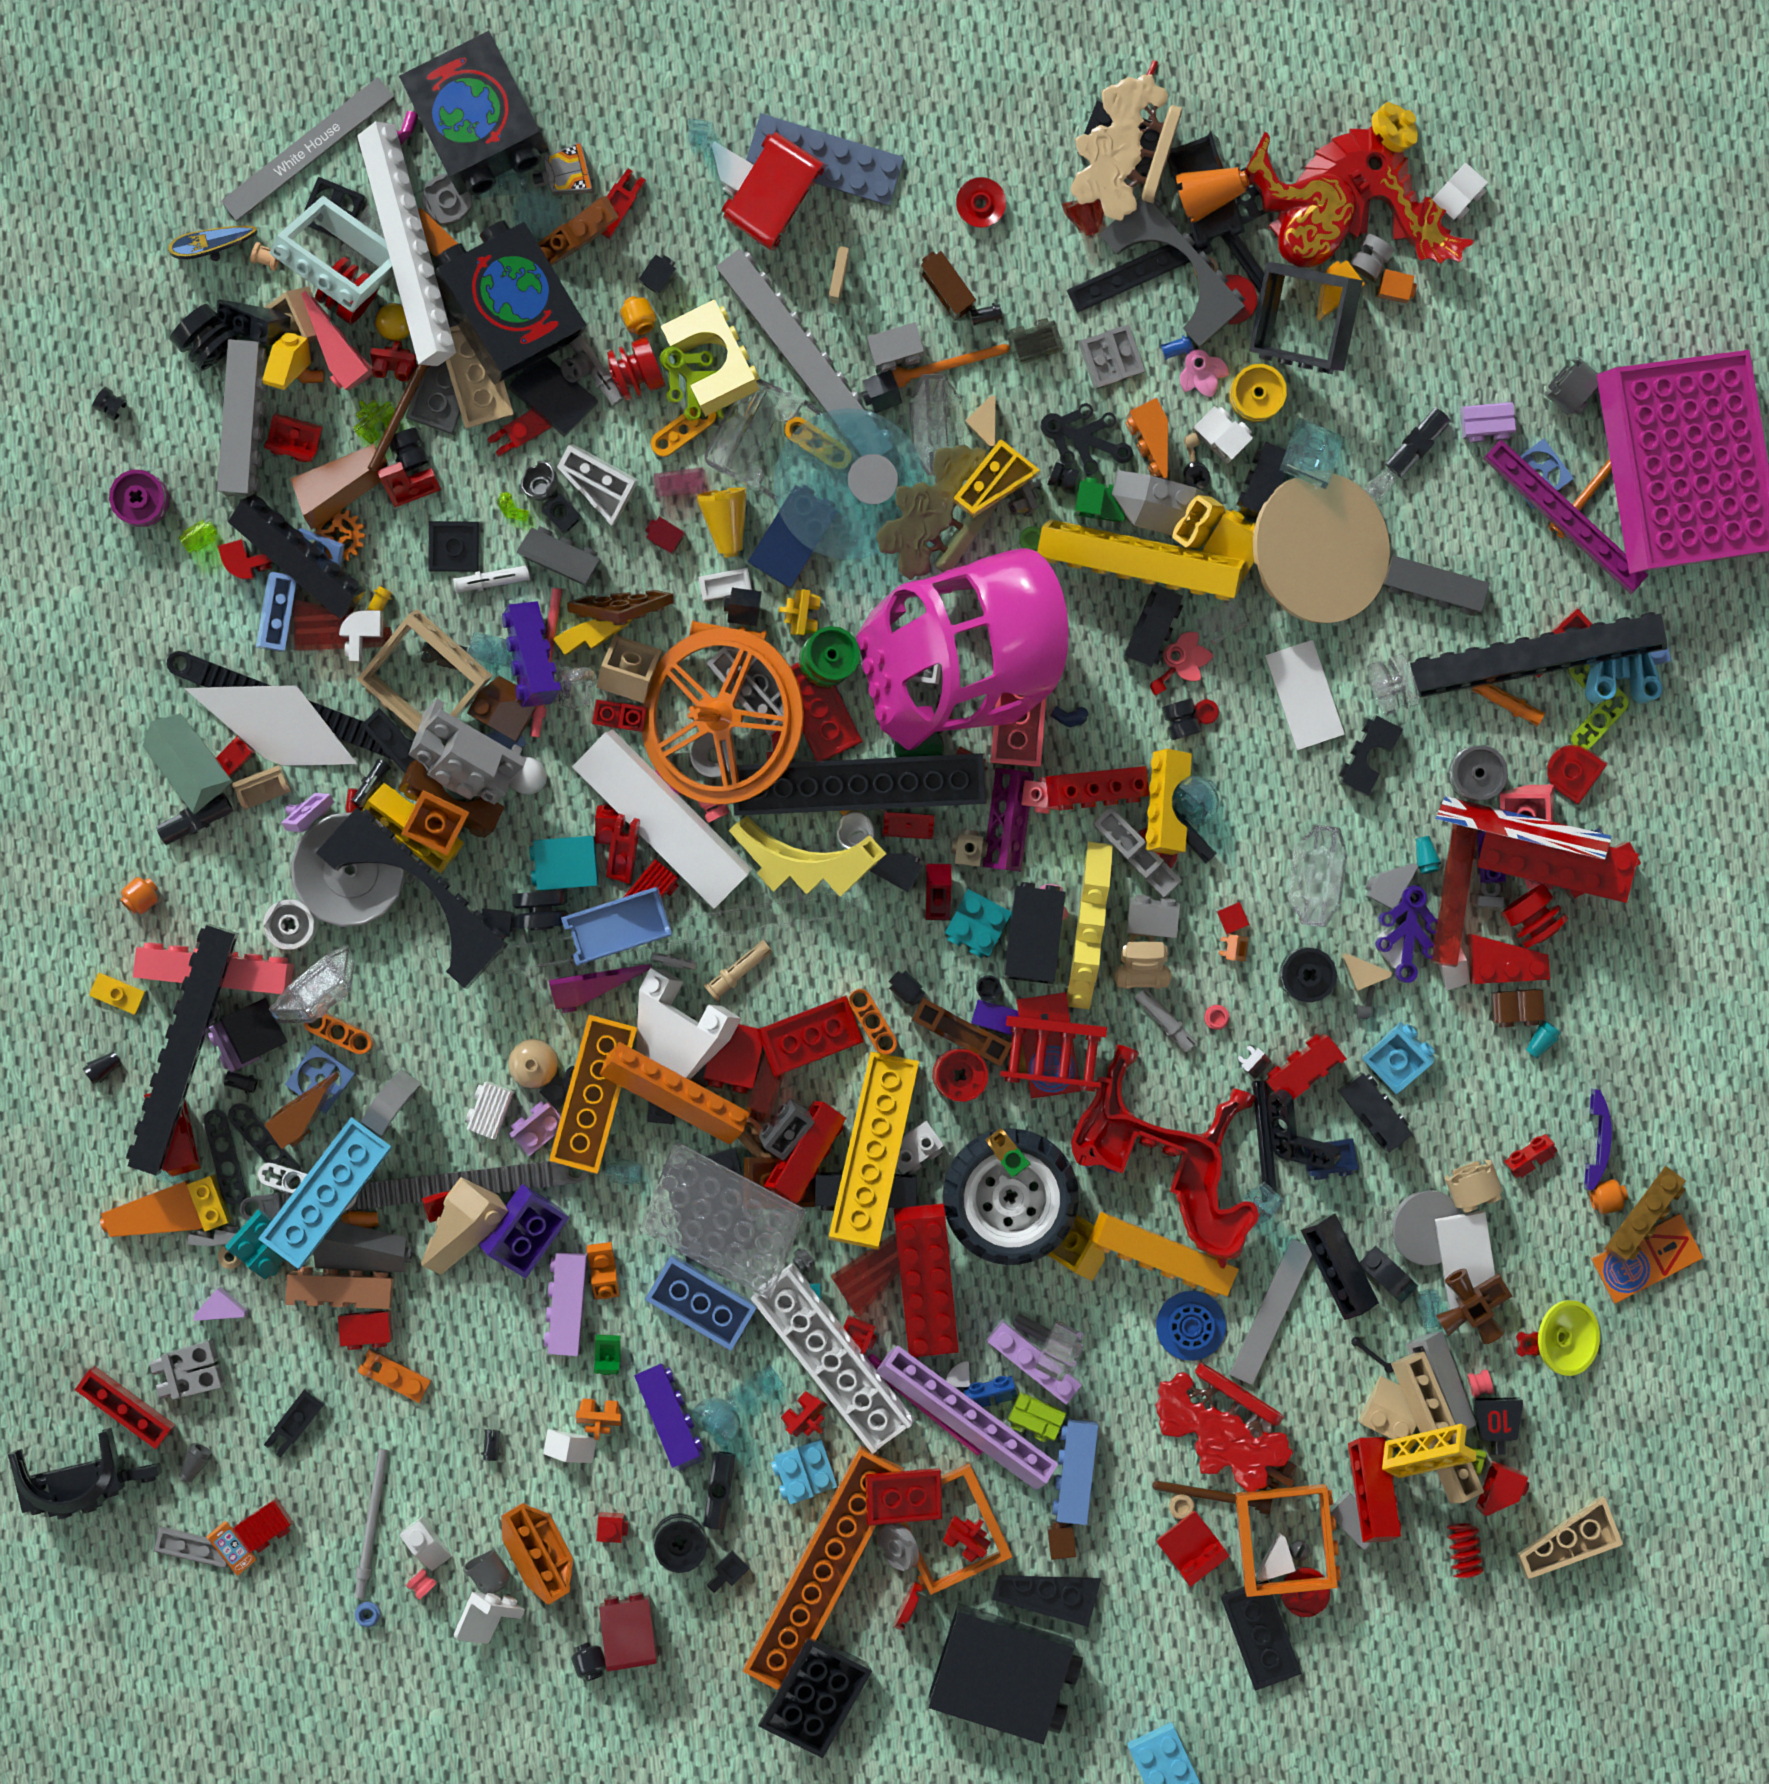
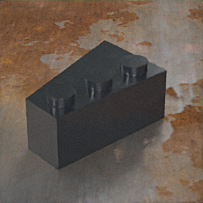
M1157 584L1152 587L1123 657L1148 668H1151L1153 664H1159L1164 652L1160 650L1163 641L1168 642L1173 631L1170 625L1174 618L1178 619L1183 605L1180 604L1183 598L1182 595Z

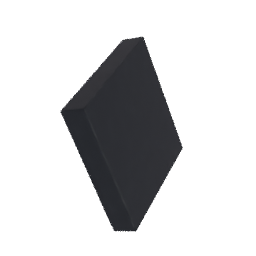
M429 521L428 571L478 572L479 522Z
M266 998L220 1019L241 1064L287 1043Z

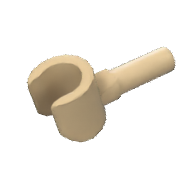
M1192 433L1184 438L1190 462L1196 461L1194 447L1200 445L1197 434Z

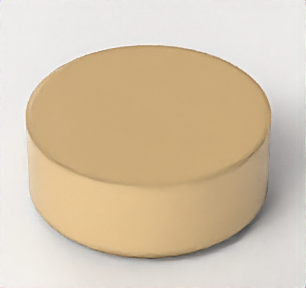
M1177 1494L1171 1498L1169 1510L1175 1518L1183 1519L1194 1511V1502L1187 1495Z

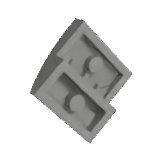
M1129 324L1078 342L1094 390L1145 372Z

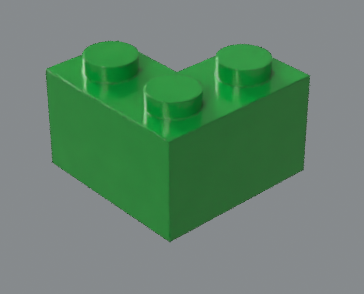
M1086 478L1084 481H1080L1073 515L1119 523L1124 522L1125 514L1112 496L1114 484H1109V487L1105 488L1104 484H1100L1101 480Z

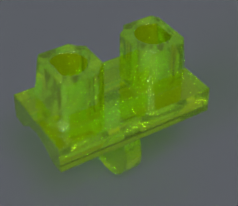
M363 399L358 402L362 409L355 413L356 417L360 420L366 414L368 416L354 425L353 429L358 437L362 436L369 444H372L380 437L374 425L382 421L387 427L394 414L395 409L389 400L373 412L372 410L379 406L375 399L369 404H366Z

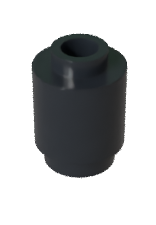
M898 970L888 981L892 984L888 989L904 1004L908 1003L911 1007L926 993L921 989L923 986L906 970L903 973Z

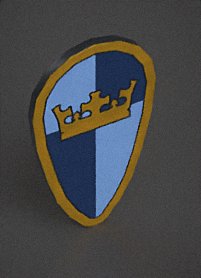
M228 226L190 232L174 239L169 244L168 251L172 257L188 260L210 255L212 261H218L220 259L219 251L252 238L258 231L254 226Z

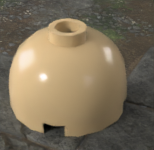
M524 1040L517 1044L509 1055V1073L514 1081L522 1087L530 1089L543 1087L556 1075L558 1068L557 1054L552 1046L542 1040Z

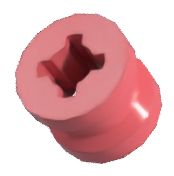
M1487 1369L1482 1370L1480 1374H1467L1473 1398H1478L1483 1393L1488 1395L1494 1393Z
M422 1568L405 1586L408 1589H412L415 1592V1597L420 1600L437 1582L435 1579H430L427 1576V1571Z

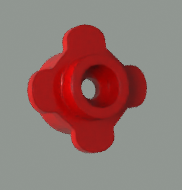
M1533 1331L1531 1334L1517 1333L1518 1348L1516 1352L1519 1356L1523 1357L1526 1354L1538 1356L1540 1354L1538 1332Z

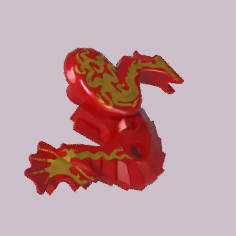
M1372 126L1369 129L1350 128L1349 133L1332 138L1329 144L1314 151L1315 157L1304 167V172L1294 184H1285L1277 177L1268 155L1270 136L1267 132H1264L1245 169L1249 180V185L1246 186V189L1253 185L1260 193L1263 211L1279 212L1276 221L1269 224L1268 230H1272L1278 237V251L1288 263L1296 267L1310 268L1322 264L1331 258L1348 233L1353 235V240H1356L1361 234H1366L1370 200L1375 199L1387 203L1392 211L1393 240L1406 239L1415 247L1419 261L1432 259L1441 264L1444 260L1451 259L1459 263L1463 260V250L1471 246L1473 240L1450 235L1451 230L1441 225V218L1446 210L1440 208L1430 197L1425 196L1422 202H1417L1416 191H1412L1411 175L1407 174L1408 157H1404L1403 152H1394L1386 148L1381 143L1384 139L1380 133L1378 135L1374 133ZM1376 159L1380 163V169L1372 170L1368 165V161Z

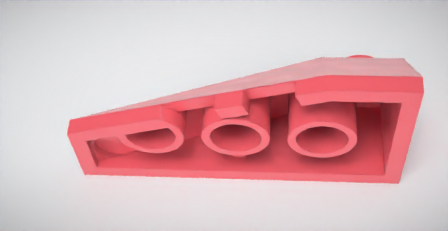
M307 291L302 292L303 301L327 366L333 374L330 377L333 383L339 389L343 387L345 390L350 391L373 376L372 368L359 351L351 344H347V338L335 324L332 325L330 322L331 318L313 296Z
M1525 785L1500 792V809L1554 822V785ZM1524 879L1528 889H1533L1542 884ZM1545 884L1547 889L1554 888L1552 885Z

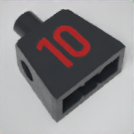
M1520 1397L1472 1398L1479 1439L1491 1442L1492 1455H1505L1506 1441L1518 1439L1523 1400Z

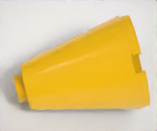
M732 487L722 491L712 490L700 493L697 496V502L717 552L723 554L724 558L738 556V551L743 550L747 495L745 487Z

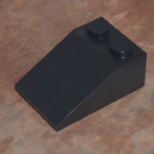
M909 852L905 856L897 853H886L869 871L909 892L923 866L919 864L921 859Z

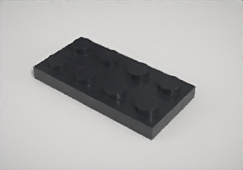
M1265 1580V1581H1257L1256 1584L1269 1583V1582H1268V1580ZM1244 1587L1220 1595L1255 1691L1302 1674L1273 1595L1247 1597Z

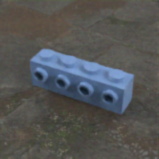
M1067 1419V1424L1061 1427L1060 1440L1065 1441L1064 1450L1059 1449L1058 1465H1062L1061 1475L1056 1474L1055 1489L1059 1490L1058 1500L1053 1499L1052 1514L1056 1515L1057 1522L1087 1525L1098 1432L1097 1422Z

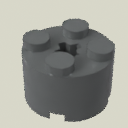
M1579 356L1571 360L1575 363L1572 367L1569 368L1566 365L1562 368L1548 386L1551 391H1545L1544 394L1567 415L1574 412L1577 414L1581 413L1588 404L1586 400L1592 393L1595 395L1599 392L1596 376L1598 373Z

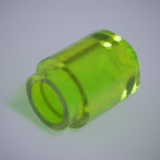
M202 519L184 530L179 539L189 554L193 551L197 553L217 540L215 535L218 534V531L211 521L206 523Z

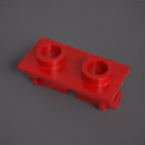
M1544 1134L1543 1136L1535 1137L1522 1150L1514 1151L1504 1162L1511 1169V1173L1516 1179L1519 1177L1523 1178L1536 1169L1532 1161L1536 1159L1541 1166L1555 1157V1153L1558 1150L1555 1147V1143Z

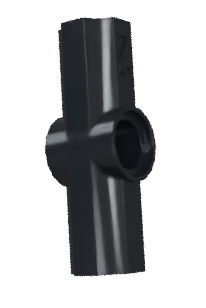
M1436 407L1433 408L1420 425L1415 427L1402 441L1401 447L1389 458L1385 465L1396 476L1402 478L1414 463L1421 459L1434 445V440L1445 430L1451 420L1444 412Z
M221 793L215 796L196 814H193L189 808L180 811L179 815L168 819L156 826L161 840L167 846L189 834L198 833V830L204 827L208 828L212 822L234 811L225 793Z
M714 1451L703 1522L704 1527L717 1530L725 1529L736 1457L734 1453ZM717 1484H721L726 1488V1493L722 1496H717L712 1488Z

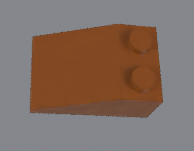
M337 1071L278 1109L264 1124L281 1149L289 1144L291 1147L296 1146L304 1139V1136L311 1132L309 1127L316 1121L340 1076Z

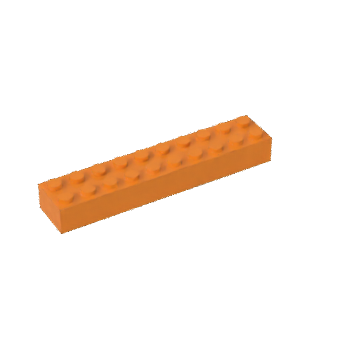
M859 1445L743 1667L744 1673L778 1690L807 1637L814 1640L818 1638L876 1525L868 1526L865 1474L904 1471V1467L877 1453L872 1454L869 1449Z

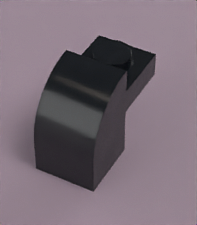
M1376 1245L1359 1262L1361 1267L1401 1304L1418 1287Z

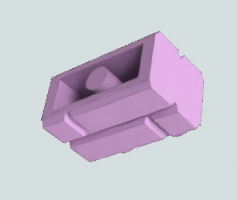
M1513 402L1463 406L1460 408L1462 438H1469L1470 443L1482 442L1484 437L1494 436V440L1509 439V435L1516 432Z

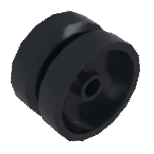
M567 890L512 894V906L514 908L529 909V913H520L513 916L514 929L530 928V930L554 929L553 926H562L561 918L568 916L569 913L565 910L553 911L552 906L565 905L568 902Z
M1302 947L1291 951L1285 956L1280 965L1279 979L1281 987L1289 996L1298 1001L1312 1003L1323 1000L1332 992L1336 985L1337 970L1335 963L1327 953L1316 948ZM1304 970H1309L1311 972V977L1309 979L1303 978L1305 976L1303 974Z

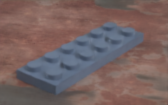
M760 113L746 161L754 165L764 149L761 145L766 136L778 132L828 165L822 176L819 175L817 179H813L816 181L815 184L890 206L904 157Z

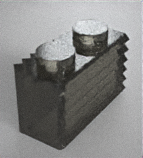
M1048 318L1034 322V327L1025 329L1024 326L1013 328L1010 330L1011 334L1006 336L1015 367L1063 352L1064 349L1055 320L1049 322Z

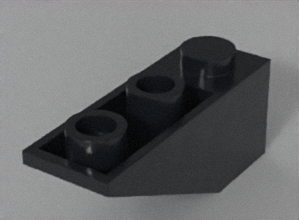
M221 299L217 300V314L219 315L217 324L227 323L229 330H233L266 346L275 344L286 332L290 333L291 317L274 309Z

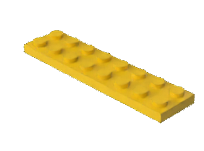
M870 1051L829 1232V1240L879 1250L919 1067V1061Z

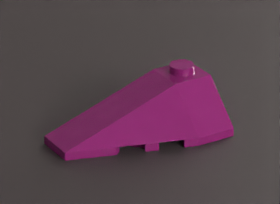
M652 964L549 980L555 1009H562V1013L577 1011V1006H581L652 968Z

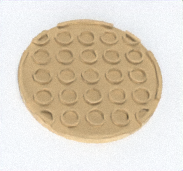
M1313 472L1284 482L1274 490L1268 501L1263 504L1254 528L1253 555L1265 590L1270 597H1273L1282 606L1283 610L1307 622L1326 624L1351 618L1363 611L1374 600L1387 574L1390 543L1383 516L1366 491L1343 476L1328 472Z

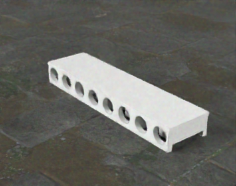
M613 729L605 732L572 766L618 813L625 815V820L629 824H631L633 818L640 819L638 833L714 909L752 870Z
M793 1263L753 1292L754 1294L751 1297L753 1303L872 1454L903 1430L912 1426L915 1421L913 1415L884 1378L876 1373V1368L869 1359L860 1353L861 1349L822 1299H819Z

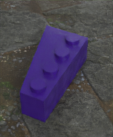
M538 601L509 604L504 613H502V625L508 631L506 645L508 652H512L511 672L517 678L518 685L515 687L517 700H521L522 707L552 704L561 691L560 682H554L556 667L554 662L549 663L548 660L550 657L549 641L542 637L545 634V626Z
M661 1363L634 1375L671 1467L677 1471H682L706 1460L703 1453V1444L699 1436L696 1437L693 1427H695L690 1414H686L683 1408L685 1404L684 1398L680 1390H675L672 1383L676 1379L671 1368H666Z

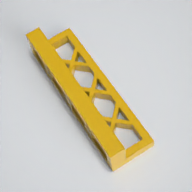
M1457 1424L1385 1441L1382 1470L1402 1478L1476 1461L1477 1452L1465 1446L1467 1426ZM1457 1433L1456 1444L1450 1445L1448 1441ZM1435 1438H1438L1439 1442L1433 1449H1430L1428 1446ZM1416 1442H1419L1420 1446L1411 1454L1410 1449ZM1400 1447L1399 1453L1396 1457L1392 1458L1393 1448Z

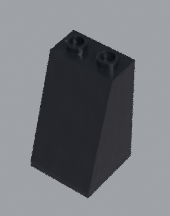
M1021 882L1020 886H1015L1003 978L1053 984L1056 977L1066 892L1060 891L1061 887L1046 885L1045 889L1035 888L1036 884Z

